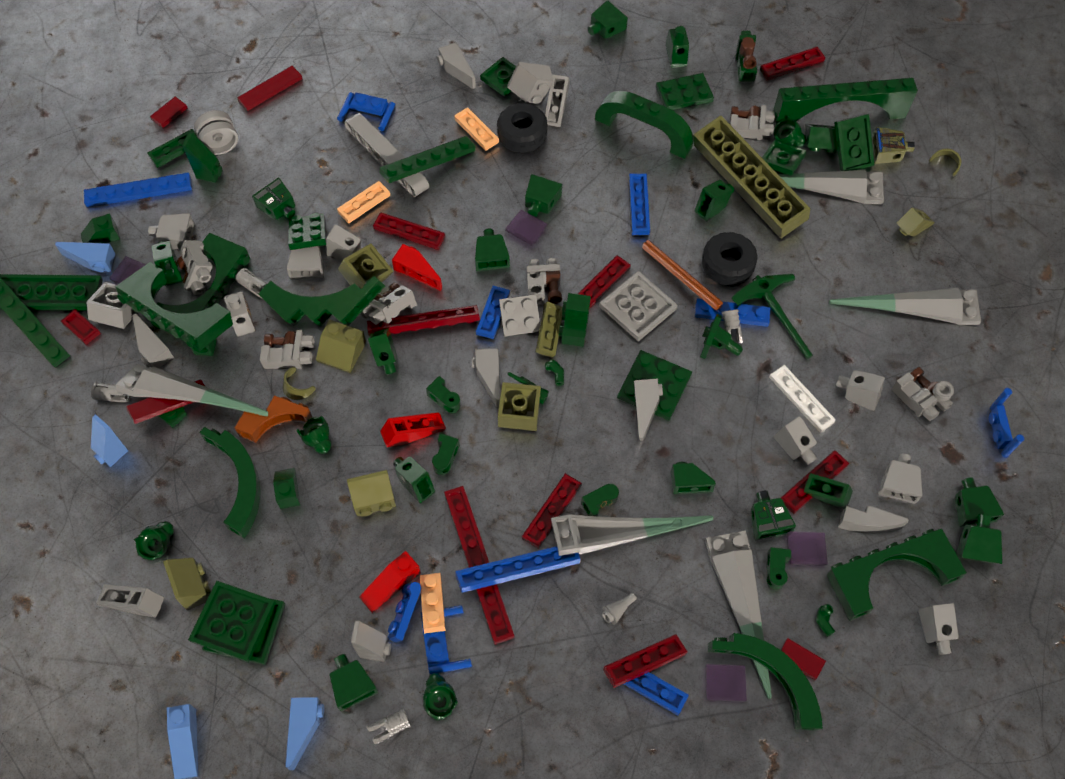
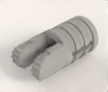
M246 268L241 269L236 275L238 283L259 298H262L258 293L268 283Z
M739 310L723 311L724 330L731 334V329H735L736 340L738 343H742Z
M95 382L91 389V397L94 400L129 402L131 399L130 395L116 391L115 384Z
M400 709V711L368 725L367 729L371 732L384 725L386 726V732L372 739L374 744H377L393 736L395 733H399V731L410 728L411 724L404 709Z

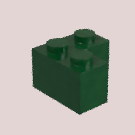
M568 293L567 300H563L562 320L564 321V326L560 325L559 329L562 344L584 347L591 296Z

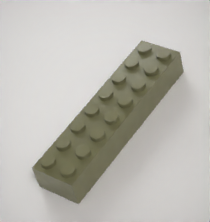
M721 115L693 134L694 146L734 187L738 194L780 239L809 219L811 208Z

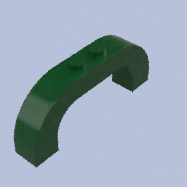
M627 91L611 92L605 97L595 113V120L609 127L616 118L617 113H621L660 129L670 139V153L683 159L687 157L693 147V133L687 122L679 114Z

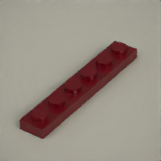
M477 305L398 316L391 318L392 321L390 323L382 321L377 325L370 320L367 321L369 336L373 332L387 328L390 329V333L399 334L404 331H418L424 328L433 329L438 326H453L465 322L473 323L480 320Z

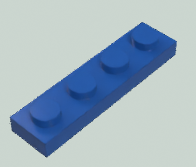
M629 174L632 235H650L647 174Z
M697 298L694 318L715 320L716 315L720 314L722 315L721 321H724L723 311L738 309L740 323L769 326L770 307L740 304L738 306L736 303L722 301V307L719 310H714L703 299Z

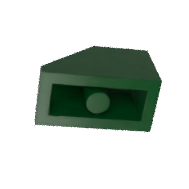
M110 213L92 218L81 232L82 243H110L120 240L117 225Z
M677 462L672 465L673 494L713 492L716 485L715 480L693 463Z
M295 468L275 471L273 480L274 492L280 509L300 505Z
M810 473L804 489V493L843 509L848 506L853 492L849 484Z

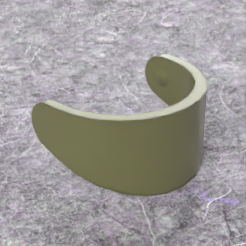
M941 149L934 153L929 160L930 162L938 156H948L956 161L958 168L952 175L955 177L961 167V157L952 149Z
M291 367L284 374V394L292 400L307 398L316 388L311 386L307 389H296L290 386L287 379L296 372V368Z

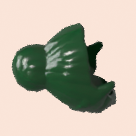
M789 116L787 119L777 122L774 127V140L798 148L806 144V136L802 133L800 124Z
M323 416L313 417L304 424L303 430L297 429L301 440L306 445L313 447L319 454H326L331 449L329 427Z
M164 521L143 529L138 537L134 539L138 556L153 561L161 558L169 547L170 537L174 532L173 525L168 521Z
M433 673L426 681L423 707L429 716L439 721L452 714V709H455L458 701L453 687L445 681V678L438 673Z

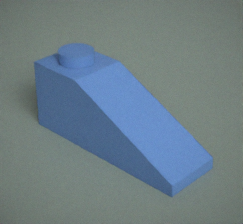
M55 243L63 256L92 271L100 273L112 271L116 253L110 244Z
M95 414L92 417L91 449L96 453L93 457L100 464L105 462L111 467L128 450L112 429Z
M318 697L291 698L285 766L289 770H295L320 724V718L324 716V704H321Z
M190 704L168 707L167 732L174 779L198 777L196 708Z

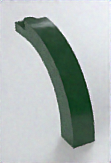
M203 427L199 433L204 441L224 452L236 466L238 474L237 497L231 512L223 523L230 531L245 539L256 519L260 504L261 490L258 472L245 447L231 433L224 430L221 434L213 428L209 430Z
M738 633L731 634L729 641L724 637H715L714 640L708 643V652L745 656L767 668L779 680L789 697L794 715L795 729H823L819 703L810 682L797 664L780 649L759 638Z

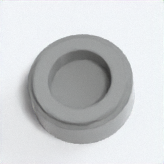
M939 381L933 387L932 392L936 399L947 401L953 396L954 387L947 381Z

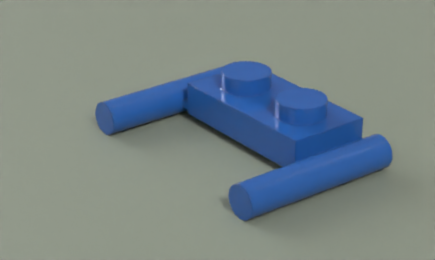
M349 92L337 120L343 122L349 108L383 116L378 129L384 131L394 110L395 103L387 102V99Z
M1005 388L990 406L991 412L989 414V423L992 424L994 431L993 439L997 443L998 449H1003L1001 455L1004 458H1007L1024 441V436L1020 434L1014 439L1012 438L1003 405L1012 394L1010 388Z
M462 605L444 608V617L463 613ZM421 612L422 627H423V616H422V612ZM423 630L429 675L472 667L471 658L449 662L445 631L424 633Z

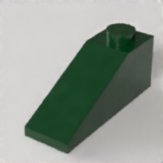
M188 132L182 146L196 179L216 183L218 177L222 174V167L218 158L192 132Z

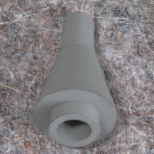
M631 593L623 600L602 607L603 619L607 623L615 625L628 606L637 600L636 596Z

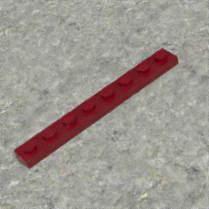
M464 486L445 491L444 494L468 567L489 563ZM497 584L476 589L494 645L515 638Z

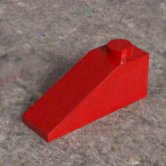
M402 244L392 259L393 269L441 291V278L415 247Z
M437 412L388 418L380 432L386 447L406 445L445 431L446 427L440 413Z
M404 551L379 574L359 598L373 613L398 593L405 584L410 583L421 574L419 565L407 551Z

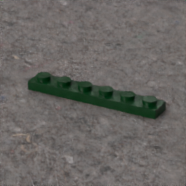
M467 136L382 166L379 173L388 183H392L475 151L476 146Z
M0 278V307L51 365L56 368L71 355L5 281Z

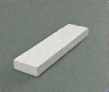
M785 365L770 374L769 378L820 433L835 423L836 419Z

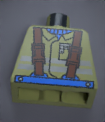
M876 127L872 136L875 164L900 162L906 152H913L915 148L914 142L905 141L903 131Z

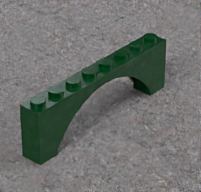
M914 78L779 88L773 112H775L773 124L775 127L777 122L787 119L788 116L792 120L798 121L814 110L843 101L870 102L887 111L889 119L906 118L918 89Z

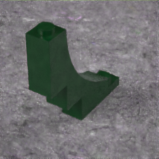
M373 276L366 281L362 289L354 283L333 294L309 297L285 291L270 280L258 294L292 326H295L305 314L320 327L332 314L342 324L349 326L382 291L385 285Z

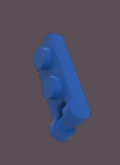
M418 582L405 584L401 589L403 597L396 606L395 612L397 614L388 628V639L393 642L403 641L421 592V586Z

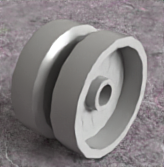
M217 110L208 111L196 119L194 124L196 135L214 155L225 154L236 146L238 134L227 113Z

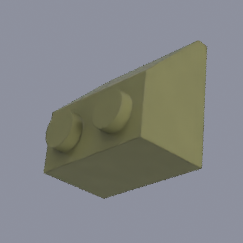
M372 243L344 258L338 268L350 285L355 283L361 289L366 281L373 276L383 282L394 272Z
M329 319L320 337L316 361L351 373L366 344L364 331Z
M502 382L498 410V427L537 431L541 386Z
M387 470L347 479L353 507L357 516H369L372 512H385L396 507Z
M194 558L163 561L175 598L187 611L206 603L212 589L209 582L203 578V575L206 573L202 563H197Z

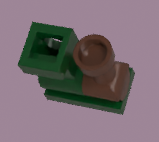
M741 31L737 43L735 61H737L739 82H755L757 75V62L755 56H753L756 35H751V31Z

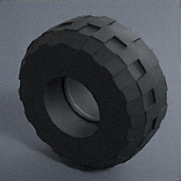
M516 103L515 105L508 106L500 113L497 120V134L499 141L504 147L514 152L525 153L539 148L546 140L548 132L547 118L538 107L528 103Z
M723 232L714 235L706 243L703 250L702 267L704 272L714 282L722 285L733 286L744 283L755 270L758 258L756 247L744 235L735 232ZM723 256L733 257L737 261L725 260Z

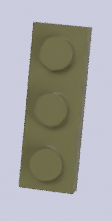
M548 301L544 304L535 352L553 358L556 355L563 311L561 306Z

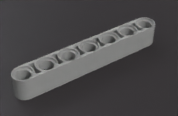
M357 113L344 121L347 130L382 166L405 158L361 113ZM420 172L397 180L413 197L418 196L429 188L428 181Z

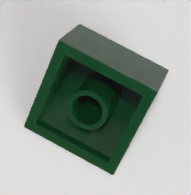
M805 124L807 140L805 146L809 147L810 151H820L821 148L827 149L826 152L837 153L835 126Z

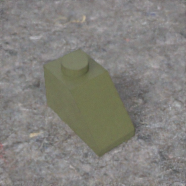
M913 207L897 222L900 226L899 231L903 235L913 237L935 223L924 211Z

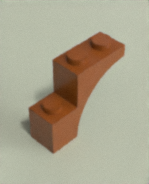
M274 396L266 409L268 416L244 411L235 426V430L240 437L256 443L262 434L271 427L288 421L307 422L312 418L309 407L302 403L295 404L286 397Z

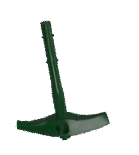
M794 274L769 275L762 278L757 275L752 280L753 282L742 288L731 298L739 306L749 299L764 297L805 358L809 359L813 356L796 331L797 329L793 327L771 293L780 285L794 281Z

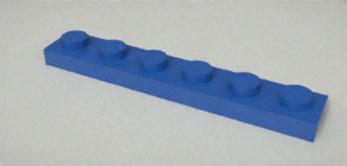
M188 172L84 189V204L86 207H93L192 190L191 176Z
M556 546L458 570L455 572L460 591L463 593L579 564L581 558L578 553L559 556Z

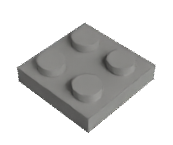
M536 294L499 299L504 336L539 332L540 319Z

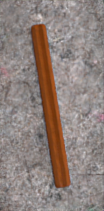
M650 240L643 243L642 248L714 310H719L722 307L723 302Z

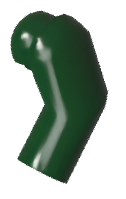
M556 360L546 362L545 369L549 372L553 371L555 374V385H564L563 367Z
M829 604L820 606L816 616V623L826 637L836 632L829 623L830 616L833 613V608Z

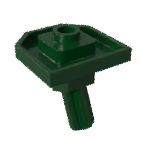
M720 314L716 315L714 322H711L710 327L706 326L702 337H705L703 344L705 345L700 356L703 359L706 358L710 346L717 349L725 348L736 356H739L743 351L742 346L731 340L732 335L719 327L722 318Z

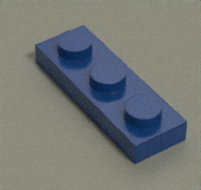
M492 286L476 330V335L490 339L495 338L501 321L499 299L509 298V289Z
M650 672L624 683L627 687L679 716L689 696Z

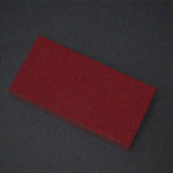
M175 96L150 117L152 121L164 128L187 110L188 107Z
M76 309L61 320V323L85 345L101 334Z
M789 638L786 639L781 649L782 652L797 664L806 676L813 680L818 678L826 660Z

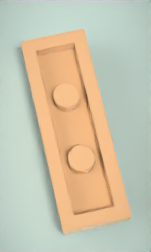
M468 107L454 115L455 121L485 151L499 143V138Z
M378 181L337 208V211L349 224L388 198L390 191Z
M441 574L420 575L424 633L446 631Z

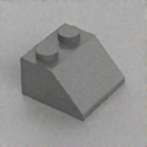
M518 62L507 85L508 89L526 103L542 104L553 83L550 66Z
M104 282L87 301L88 319L124 329L133 319L132 315H134L135 311L131 306L120 302L117 297V285Z

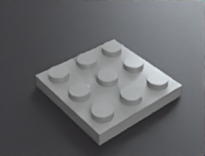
M639 271L599 303V307L638 342L672 314L678 306Z

